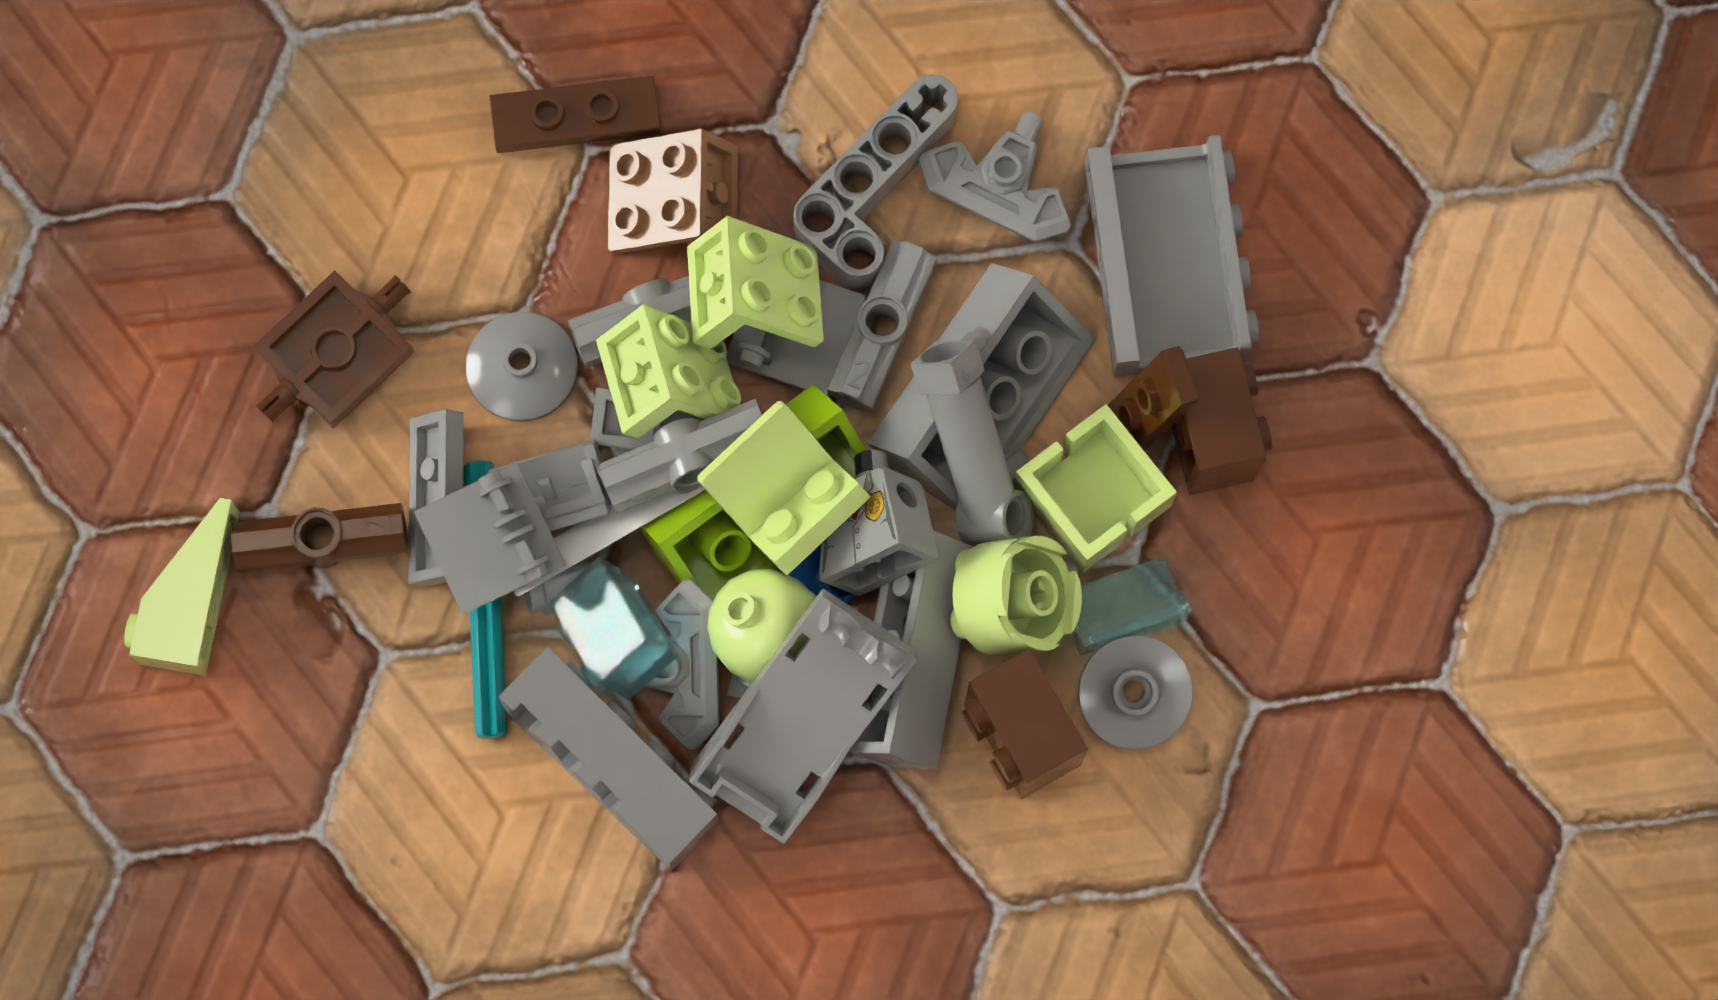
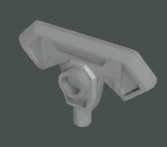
M1024 111L1014 132L1006 131L977 166L963 141H956L925 151L919 157L918 161L930 192L1035 243L1066 234L1071 226L1057 186L1027 190L1037 151V145L1033 142L1044 122L1041 117L1032 112Z
M693 579L683 580L655 610L672 636L627 647L626 652H602L599 662L602 675H627L629 683L674 693L658 719L689 750L698 749L720 726L718 657L712 651L707 630L709 608L713 603V599Z

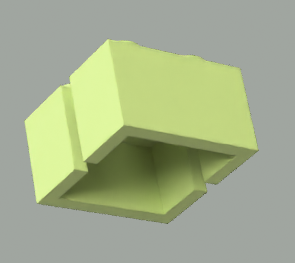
M1107 404L1066 433L1063 447L1056 441L1018 469L1014 480L1015 489L1023 491L1029 497L1033 512L1064 548L1082 573L1123 544L1127 532L1132 537L1169 509L1177 493ZM1064 452L1067 455V458L1061 462L1062 455Z

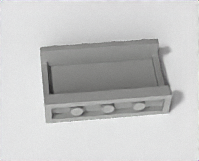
M1220 134L1208 136L1207 143L1203 145L1111 155L1110 146L1088 148L1084 168L1114 377L1139 374L1162 350L1180 346L1186 358L1238 347L1242 362H1245L1250 353L1251 344L1259 342V328L1255 310H1246L1243 290L1251 288L1250 267L1247 256L1238 257L1236 237L1243 235L1242 213L1239 203H1230L1228 184L1235 183L1234 159L1231 150L1223 151Z

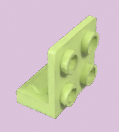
M726 216L687 246L692 342L694 344L712 349L743 325H748L811 347H816L824 341L817 251L811 245Z
M643 304L596 339L622 434L639 439L677 410L707 419L740 405L741 394L730 372L726 358L727 348L724 341H721L712 349L694 344L692 342L691 322Z
M777 401L697 477L698 482L752 542L786 576L870 498L863 487L832 459L782 401Z

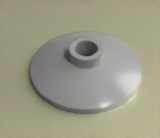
M531 312L505 314L486 324L473 339L466 359V375L475 398L492 414L511 421L536 420L558 409L572 392L578 373L576 351L568 334L553 320ZM525 353L531 358L530 364L522 370L512 368L510 360L515 354Z
M1141 635L1119 637L1101 646L1084 666L1078 687L1081 712L1090 728L1104 741L1114 746L1131 750L1151 748L1171 738L1185 722L1193 697L1192 680L1182 658L1167 644L1155 638ZM1131 680L1139 681L1143 687L1142 695L1134 701H1128L1123 696V687Z

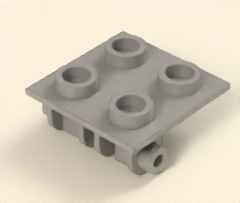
M819 280L824 335L822 343L816 347H811L748 325H743L734 332L726 355L729 365L802 390H806L814 384L830 398V395L827 394L828 387L855 328L858 312L866 300V295Z
M518 462L501 470H495L479 478L478 481L413 511L463 615L567 566Z

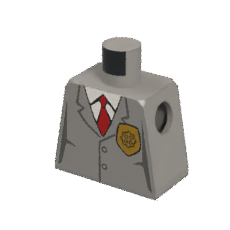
M879 450L863 451L854 457L855 480L869 494L870 498L821 543L820 581L857 596H862L938 560V550L922 485L918 480L889 469L888 455Z

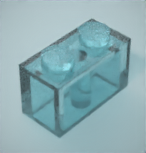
M599 557L550 601L561 620L558 624L560 634L573 648L578 650L584 661V664L581 665L582 673L599 691L604 692L608 689L630 700L679 656L632 575Z

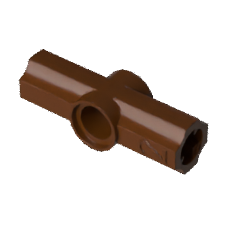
M402 503L335 511L313 507L304 510L299 515L231 523L232 554L237 573L306 565L326 569L337 565L340 561L408 554L407 526ZM324 526L334 530L333 539L326 548L312 550L306 547V539L313 529Z

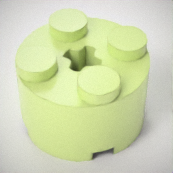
M1045 536L984 542L971 549L961 551L956 557V573L953 581L952 596L954 609L950 618L953 632L957 637L967 639L976 649L988 655L1018 654L1029 648L1032 652L1049 651L1060 646L1061 644L1057 643L1066 634H1072L1077 626L1082 606V589L1077 571H1069L1062 558V555H1068L1058 542Z

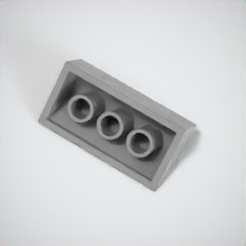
M991 263L938 341H960L968 332L974 331L979 326L989 330L991 338L986 343L985 348L979 353L985 370L980 377L1005 458L1021 450L1095 341V338L1034 275ZM913 376L867 444L873 450L885 452L888 455V464L897 472L918 480L923 490L956 511L959 497L926 394L920 395L915 377Z

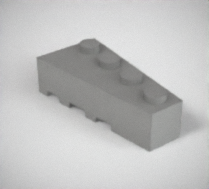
M547 646L498 696L508 716L672 871L719 822L717 813L712 809L718 801L714 796L712 798L688 782L686 784L671 769L676 764V761L654 739H651L646 744L631 729L635 722L613 700L605 704L590 689L594 685L592 680L572 661L565 664Z

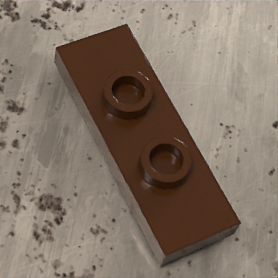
M654 75L489 95L497 153L661 134Z
M1180 346L1162 350L1108 404V407L1144 451L1200 399V393Z

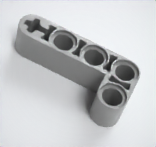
M931 74L916 80L802 195L794 207L793 227L795 239L811 245L817 251L818 263L839 283L850 290L862 291L870 289L884 261L882 241L862 220L919 163L918 160L921 153L933 149L950 132L955 124L958 96L954 85L943 76ZM938 101L942 103L941 112L936 108H931L922 116L923 102L930 106ZM919 120H920V131H919V129H918V127H917V125H916V123H917ZM896 136L904 139L909 147L900 154H889L881 148L880 143L887 137ZM851 175H862L870 181L871 186L864 192L852 193L843 187L842 182ZM821 213L830 217L834 223L826 231L813 232L806 228L803 222L810 215ZM864 250L871 254L874 261L867 268L854 269L846 264L844 258L851 251Z

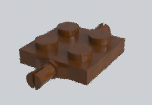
M334 270L253 346L255 351L274 369L280 382L256 407L273 423L286 408L297 400L299 403L313 408L334 429L414 353L412 346L392 327L387 315L407 294L411 293L409 288L394 275L371 298L367 294L352 288Z

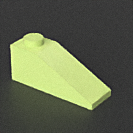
M220 498L141 598L138 614H130L125 628L124 645L130 648L129 655L139 665L206 676L232 552L231 523L238 522L240 513L232 500Z

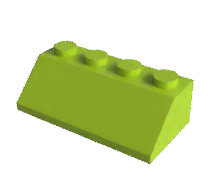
M813 384L786 405L832 459L855 479L854 457L858 453L867 450L844 411ZM707 490L640 527L655 553L676 581L680 584L685 579H693L713 600L717 592L730 579L754 569L781 571L752 542Z

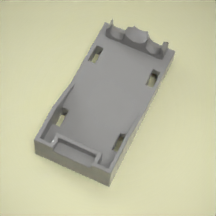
M822 589L693 761L690 769L689 783L712 798L714 795H717L760 823L761 830L785 844L819 799L851 747L917 662L918 651L825 589ZM801 633L809 637V640L804 642L802 649L794 657L790 654V648ZM878 684L884 687L872 703L866 701ZM736 725H742L743 728L741 730H738V732L736 733V737L731 742V744H726L725 742L735 729ZM811 772L817 775L806 790L800 788Z

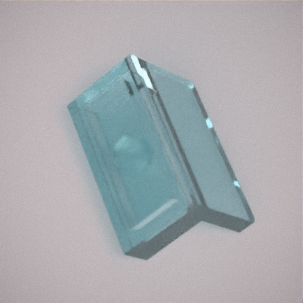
M1159 558L1081 584V613L1072 635L1079 655L1083 657L1095 653L1101 646L1116 638L1129 635L1146 636L1187 622L1192 610L1185 591H1177L1167 561L1164 558Z

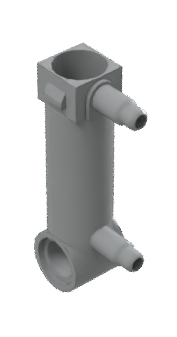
M982 326L968 332L960 341H935L911 363L920 395L926 394L959 497L955 516L957 533L963 543L971 546L984 542L1030 537L1034 521L1033 508L1029 497L1023 491L1015 490L1013 484L1016 471L1028 463L1029 459L1025 453L1019 451L1005 458L980 377L985 370L979 353L985 348L986 343L991 338L989 330Z

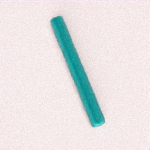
M490 461L466 463L464 466V486L466 487L487 475L489 469L494 468L493 463ZM500 597L470 611L475 733L481 739H497L504 737L507 733L506 710L498 697L505 690Z

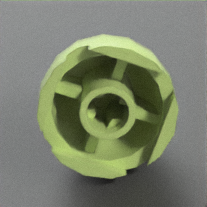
M754 569L730 579L717 592L709 608L707 630L712 651L731 673L752 683L814 601L816 595L800 580L789 575L786 576L784 573L774 569ZM801 633L790 648V654L796 657L802 649L804 642L809 640V637Z

